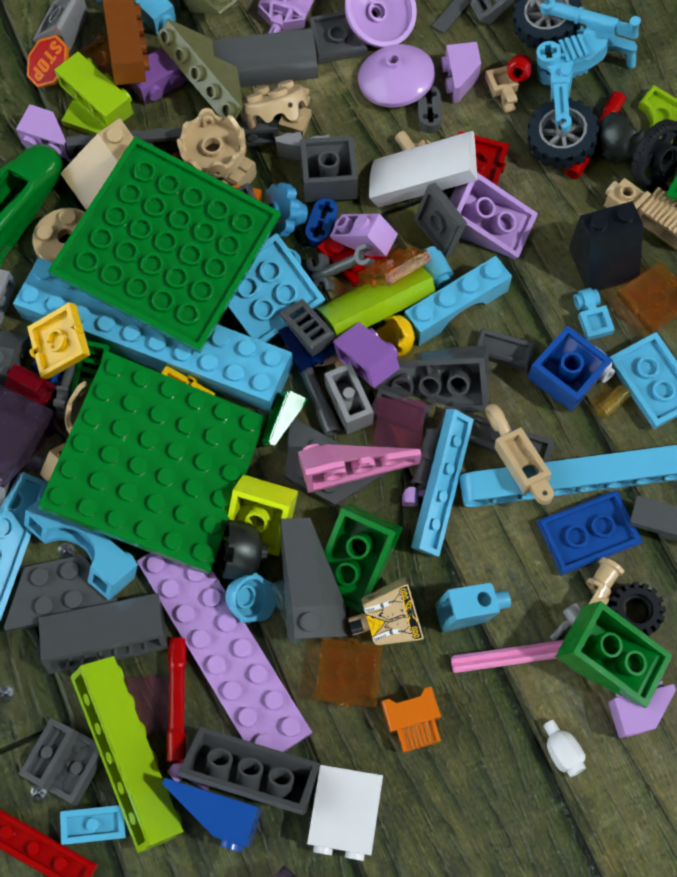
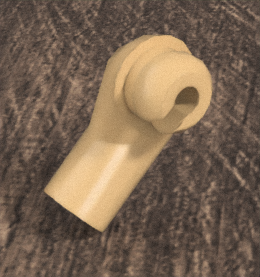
M401 131L395 136L396 142L403 151L431 143L428 140L413 143L405 131Z

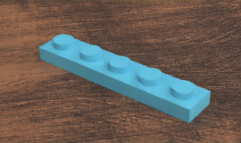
M446 409L411 548L432 557L440 556L474 419L456 409Z

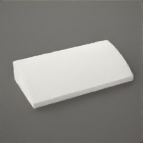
M466 132L375 159L370 172V200L379 208L423 196L427 186L435 182L441 190L477 181L474 132Z

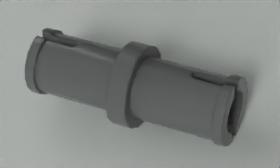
M429 428L425 431L421 447L420 464L416 465L413 479L411 480L413 486L426 489L441 431Z

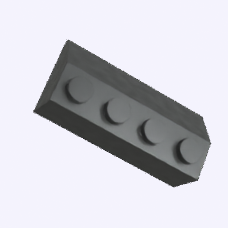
M200 727L182 763L178 776L304 815L307 812L315 788L320 763Z

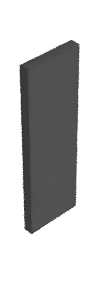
M453 0L431 27L444 35L470 5L471 1Z

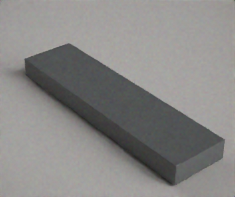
M446 405L437 429L438 431L442 429L446 409H456L474 419L468 444L497 453L494 448L495 441L501 436L499 431L493 430L487 418ZM510 426L511 431H514V430L517 429V428H514V427H511V426ZM524 431L542 460L548 462L555 441Z

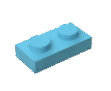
M119 805L60 812L61 845L127 838V824Z

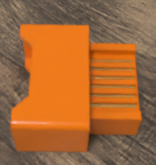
M432 686L424 688L421 696L399 703H395L390 699L381 701L389 733H397L403 753L441 742L435 721L440 720L441 714Z

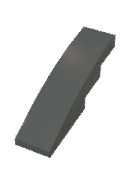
M637 495L630 526L659 533L660 538L677 542V506Z

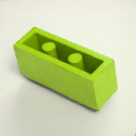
M76 52L54 69L59 85L105 128L119 118L124 122L134 114L131 106L132 98L129 93L123 88L119 89L107 73H101L91 58L88 57L86 59L81 53Z

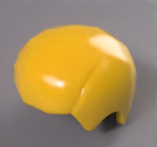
M401 315L385 318L384 321L387 323L383 327L378 328L376 333L384 342H390L398 351V356L407 355L411 351L415 340L412 324Z

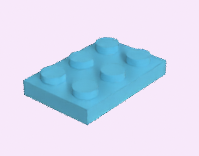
M657 332L610 356L613 360L612 368L615 370L616 375L654 430L677 418V360Z

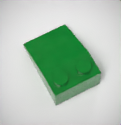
M352 504L341 508L324 553L345 605L363 614L365 610L361 599L375 591L392 556L403 527Z
M599 601L582 606L555 657L579 675L643 708H647L673 655L603 602Z

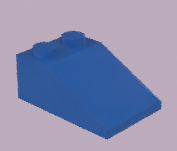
M164 778L163 785L214 837L222 839L221 847L237 852H242L243 846L251 848L262 809Z

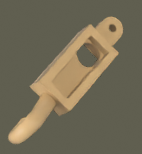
M496 404L487 405L485 408L487 419L493 430L499 431L501 436L496 439L494 448L522 493L531 492L536 501L542 505L551 503L554 497V491L549 484L551 472L522 427L511 431L501 408ZM528 465L532 466L537 475L527 478L522 468Z

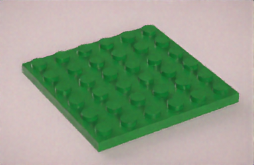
M134 136L49 267L48 273L54 278L180 344L201 353L279 221L281 212Z
M106 351L43 493L38 509L208 575L224 536L226 522L230 519L228 512L233 489L242 475H246L266 417Z

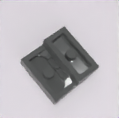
M50 718L19 775L67 802L78 806L102 759L94 740Z

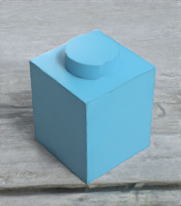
M135 0V4H140L142 21L157 36L167 19L177 22L174 6L168 0Z

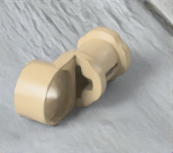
M602 557L599 560L600 567L595 575L586 581L589 588L596 592L589 604L601 601L607 605L612 593L610 590L617 577L623 576L625 572L613 560Z

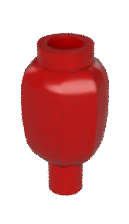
M516 54L508 61L507 74L512 81L519 83L530 77L532 70L530 57L524 54Z

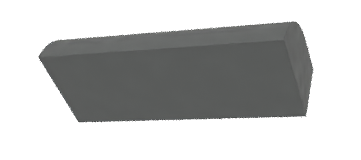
M313 28L212 40L214 56L237 66L240 87L280 83L286 80L298 81L318 78Z
M158 593L39 618L41 662L48 674L77 669L81 665L114 656L115 660L168 649L165 618Z

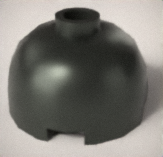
M611 112L605 116L599 125L597 147L600 150L599 156L610 164L613 161L619 164L631 163L636 147L645 133L642 129L637 133L628 125L631 120L616 112Z
M227 520L223 536L226 537L224 551H221V575H223L224 579H237L244 575H251L258 570L261 561L267 560L268 544L262 543L260 531L251 523L241 520Z

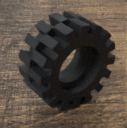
M633 582L631 585L629 583L624 584L610 597V602L607 606L644 634L650 636L664 622L665 616H663V613L666 612V608L661 605L664 600L662 596L658 598L655 595L658 592L655 588L652 590L648 589L649 585L646 583L642 586L639 585V582ZM637 600L645 606L647 615L643 621L634 622L626 616L624 609L628 601Z

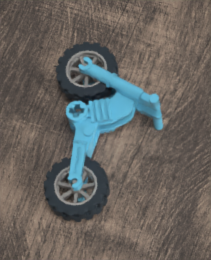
M518 0V3L515 2L513 12L515 34L518 35L522 43H527L529 48H537V79L541 84L550 85L551 102L543 103L539 110L536 109L532 113V119L528 121L527 130L530 152L533 151V157L537 161L540 159L544 166L548 167L551 165L554 169H561V167L569 169L577 163L579 165L584 163L585 158H590L594 153V148L597 147L598 117L593 115V109L589 105L586 107L583 101L577 100L576 102L569 98L572 79L577 75L587 74L590 68L605 58L607 50L626 54V67L634 68L636 66L637 51L635 41L618 37L615 34L631 39L638 38L640 17L633 16L629 23L622 22L618 18L584 9V7H581V0ZM529 19H536L538 21L533 24ZM581 24H585L586 29H584L583 26H581ZM551 52L552 57L546 58L545 53ZM551 124L555 127V129H546ZM583 132L581 138L573 135V133ZM544 136H555L549 142L544 138Z

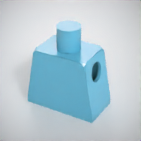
M492 583L447 590L435 603L442 633L489 622L500 613L501 609L511 607L508 591L495 592Z

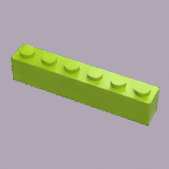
M111 656L81 665L70 677L135 848L139 854L170 841L184 832L181 826V816L174 809L169 796L170 791L163 785L164 780L158 768L157 756L149 746L146 738V728L138 718L134 698L128 693L124 683L123 670L117 665L115 657Z

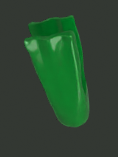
M47 144L30 146L21 152L17 158L11 160L0 169V269L5 257L28 228L61 175L60 173L63 168L61 157L56 149ZM19 192V195L11 203H9L11 199Z

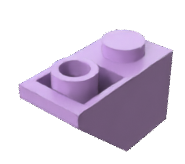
M477 42L446 45V54L441 57L442 71L447 72L448 76L445 79L447 94L451 93L453 104L458 103L479 79L481 59Z
M29 104L16 128L22 144L27 148L36 144H47L56 149L60 157L70 159L71 156L67 148V142L54 113Z
M379 213L341 214L335 222V227L330 237L353 250H356L362 244L371 246L372 250L365 253L366 256H387L398 233Z
M660 681L647 708H643L615 693L616 698L609 701L608 704L619 739L656 729L676 691L675 685L664 686L663 681Z

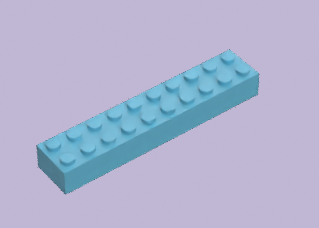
M39 257L13 302L21 318L34 323L68 302L76 304L86 340L110 345V352L161 372L167 365L186 377L187 375L195 377L197 383L208 390L271 413L278 393L282 392L293 368L292 352L218 324L201 353H198L49 275L48 269L52 262Z

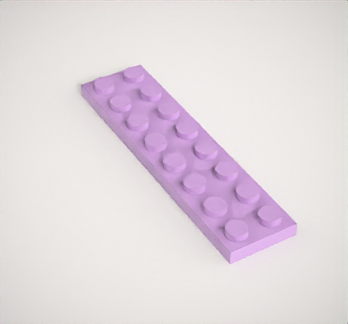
M149 553L137 560L153 590L159 594L162 605L181 637L185 638L187 647L243 740L285 752L313 734L246 624L240 622V619L235 617L228 608L225 600L226 592L212 569L207 575L153 553Z

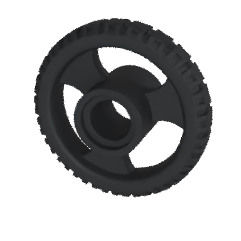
M667 119L656 123L638 143L631 164L632 177L637 184L645 188L656 187L668 179L671 173L675 171L677 167L676 121ZM650 165L656 168L654 174L648 177L645 176L644 170Z

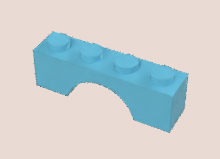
M497 256L479 265L404 312V317L412 324L415 334L414 341L418 346L441 333L445 326L463 310L477 303L488 304L508 291L512 275Z
M41 498L26 509L24 526L44 544L54 541H69L79 545L88 553L92 562L88 583L109 601L134 580L138 564L130 553L123 552L115 545L111 537L39 510L38 505Z

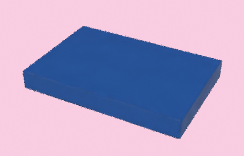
M618 490L540 519L536 523L561 576L598 562L602 557H611L643 543L636 527L630 526L631 516Z

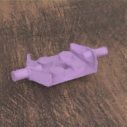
M260 0L257 6L258 14L271 26L268 33L304 29L305 19L314 0Z

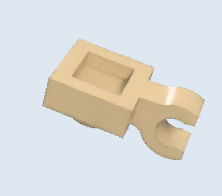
M507 66L487 70L485 72V80L492 96H501L505 113L516 111L514 103L518 99L515 92L518 91L519 84L509 78Z
M304 88L307 97V102L309 104L310 96H308V94L310 92V89ZM298 106V117L294 121L288 120L282 114L278 124L279 130L290 133L301 131V135L304 136L312 116L311 109Z

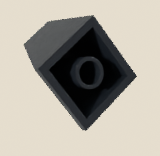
M633 201L579 217L569 251L586 289L591 288L592 290L602 291L639 280L643 223Z

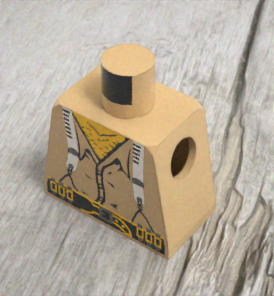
M401 578L364 596L361 600L365 613L348 618L352 634L357 635L371 631L375 645L424 639L406 578Z

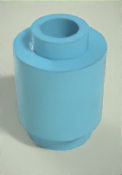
M432 246L418 254V265L423 267L432 276L434 287L441 289L451 282L454 273L440 250Z

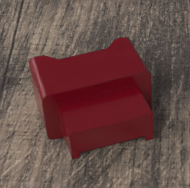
M14 364L6 375L8 378L4 383L5 387L13 397L33 406L46 416H51L55 410L53 400L57 396L56 385L40 378V376L26 368Z

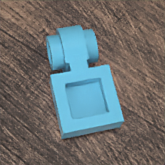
M587 288L579 290L578 294L574 295V303L578 311L582 310V312H579L578 318L586 340L589 341L612 335L615 329L606 305L596 307L601 303L597 289Z

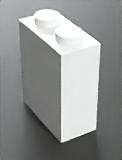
M320 765L307 842L308 845L314 846V853L332 856L333 849L346 851L345 858L364 861L365 855L371 856L383 775Z

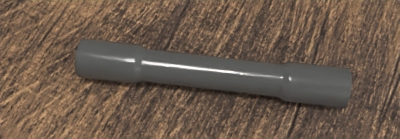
M293 332L289 333L284 337L288 351L292 352L293 361L296 363L314 405L316 416L324 435L327 437L333 436L340 432V426L332 408L328 405L309 361L307 350Z

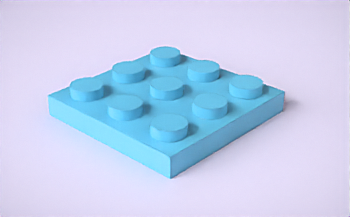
M276 233L267 239L228 308L248 336L267 343L288 328L279 313L301 299L313 310L324 303L326 299ZM298 310L290 317L292 319L303 313V310Z

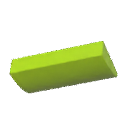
M408 262L318 306L314 310L332 330L337 339L358 322L367 328L434 294L433 278L420 265Z

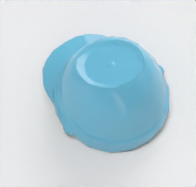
M257 573L244 575L228 585L225 594L226 604L234 616L240 619L242 623L265 621L270 618L275 609L277 589L273 583Z

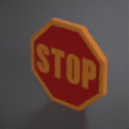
M57 35L39 39L28 55L27 77L38 88L57 84L58 79L54 69L69 59V46Z

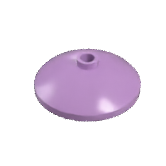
M345 0V14L351 29L357 37L371 46L383 48L399 44L409 36L414 28L417 16L415 0ZM372 10L377 13V17L372 15Z
M406 44L389 45L375 51L363 62L358 74L359 87L365 98L383 107H402L416 102L430 90L435 78L434 65L430 56L420 48Z

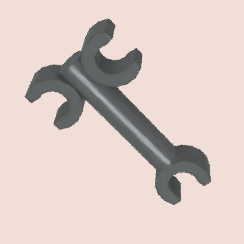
M366 244L359 245L354 255L329 265L328 256L322 253L318 254V265H316L315 260L307 259V268L313 271V283L323 295L322 286L324 284L327 291H335V284L329 277L357 265L373 266L375 260L370 258L364 260L365 253L372 250V247Z
M77 363L64 370L61 385L56 387L57 396L53 400L56 418L65 419V410L70 398Z

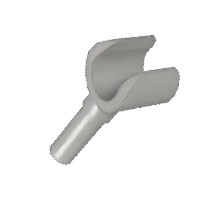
M576 603L563 611L567 620L549 637L552 641H557L572 626L580 611Z

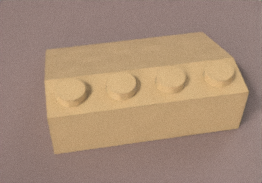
M120 118L97 133L60 173L86 210L134 138Z

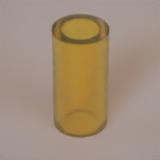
M618 384L594 407L595 411L600 417L607 419L630 397V392L626 387Z

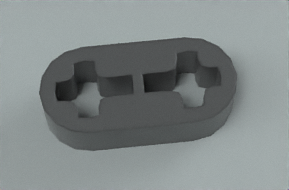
M434 85L431 86L430 90L422 98L417 100L419 128L423 132L430 134L440 129L442 121L441 95L439 89ZM425 96H430V98L432 99L431 104H427V98ZM427 114H432V123L428 122Z

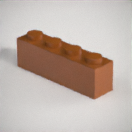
M103 0L114 84L123 85L146 82L145 71H150L148 54H144L147 53L145 37H142L144 36L140 4H134V0Z

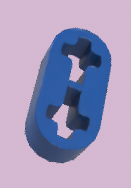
M322 198L313 207L305 234L307 243L314 248H317L327 239L334 229L338 216V207L334 200ZM326 208L330 209V212H327L325 219H322V212H324ZM322 227V235L314 238L313 234H316L318 228Z

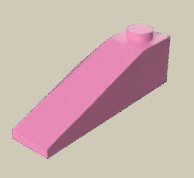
M311 444L304 447L303 451L298 452L308 493L420 464L422 455L420 449L331 444L322 446Z

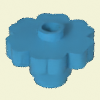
M272 184L265 192V201L263 203L281 212V217L269 237L277 233L280 237L287 238L296 226L304 224L307 219V206L296 199L297 192L291 184Z

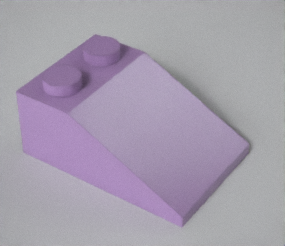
M477 173V181L456 186L450 201L467 222L460 238L513 259H518L538 213L479 173Z

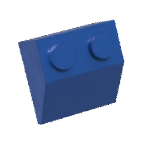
M567 325L532 364L527 378L572 412L591 391L613 360Z

